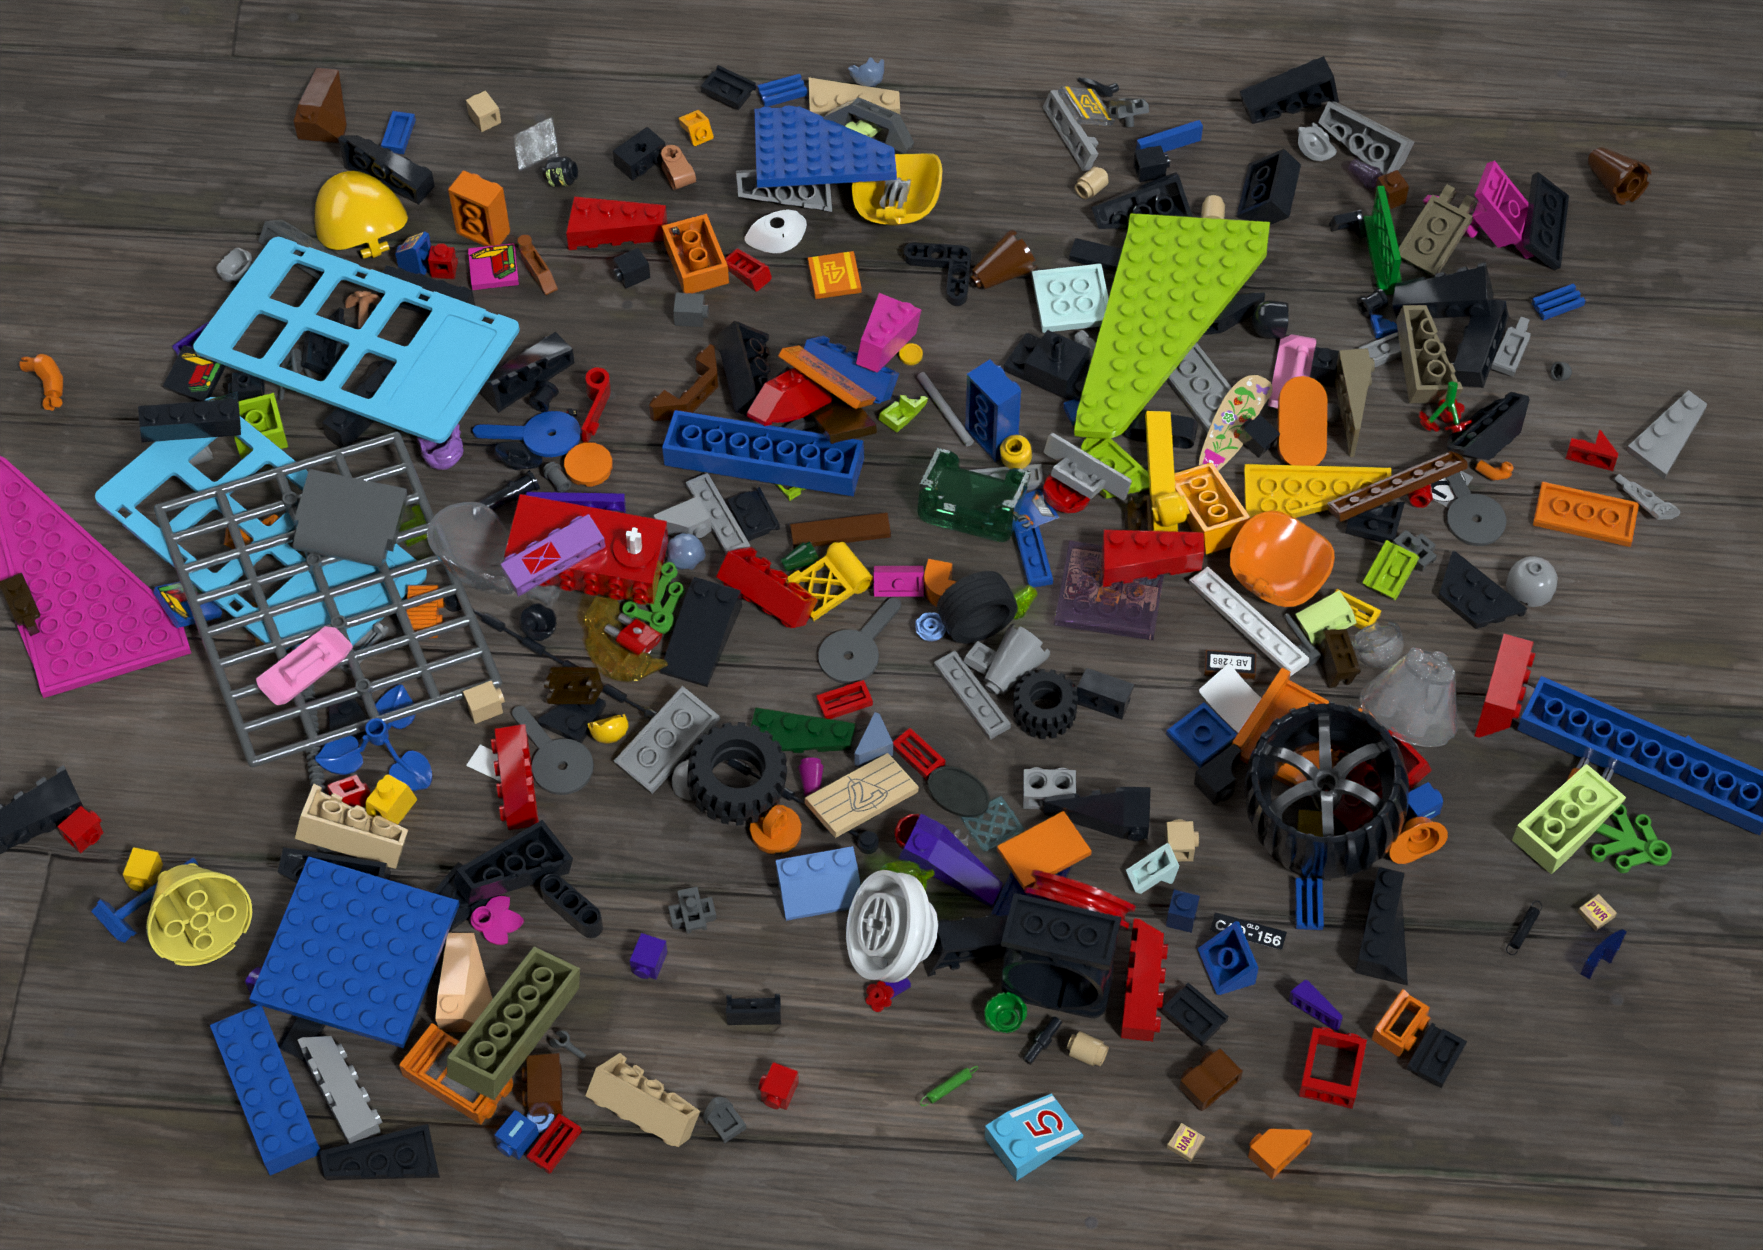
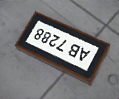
M1206 650L1204 676H1215L1230 663L1241 678L1255 679L1256 653Z

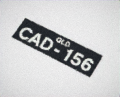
M1215 912L1210 931L1220 933L1237 921L1240 923L1247 941L1282 950L1287 934L1286 931Z

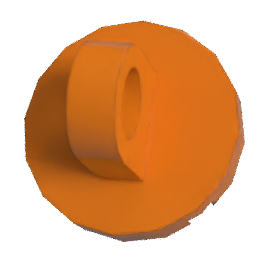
M776 805L768 812L765 818L760 815L757 822L750 824V834L753 843L759 850L768 854H775V852L785 853L789 852L799 842L802 824L799 816L791 808L784 805Z

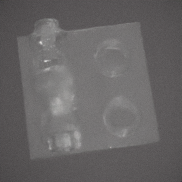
M553 117L513 135L519 171L544 159L548 161L552 157H560Z

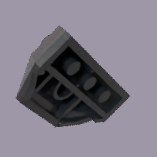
M1509 392L1505 395V398L1495 400L1481 408L1468 419L1472 420V423L1465 425L1466 430L1449 435L1448 451L1488 461L1494 458L1499 451L1510 444L1521 433L1530 401L1529 396Z

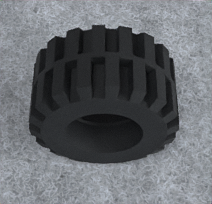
M1039 669V673H1035V671L1029 672V677L1024 675L1021 678V682L1017 683L1015 687L1013 703L1015 722L1018 726L1021 725L1023 732L1029 731L1030 736L1034 738L1036 735H1040V739H1046V736H1051V739L1057 738V733L1065 734L1066 728L1070 729L1073 726V721L1076 719L1077 689L1073 687V682L1070 678L1065 680V674H1055L1056 670L1050 669V672H1045V669ZM1039 699H1050L1056 702L1058 706L1052 709H1040L1033 702Z

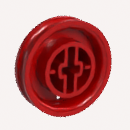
M1032 870L1031 876L1036 882L1034 887L1026 888L1024 892L1026 895L1122 917L1119 929L1128 930L1130 924L1126 922L1125 915L1128 912H1134L1135 905L1085 883L1039 870Z

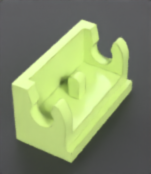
M1340 590L1295 614L1301 624L1302 631L1313 646L1316 645L1323 631L1346 629L1357 623L1352 608Z

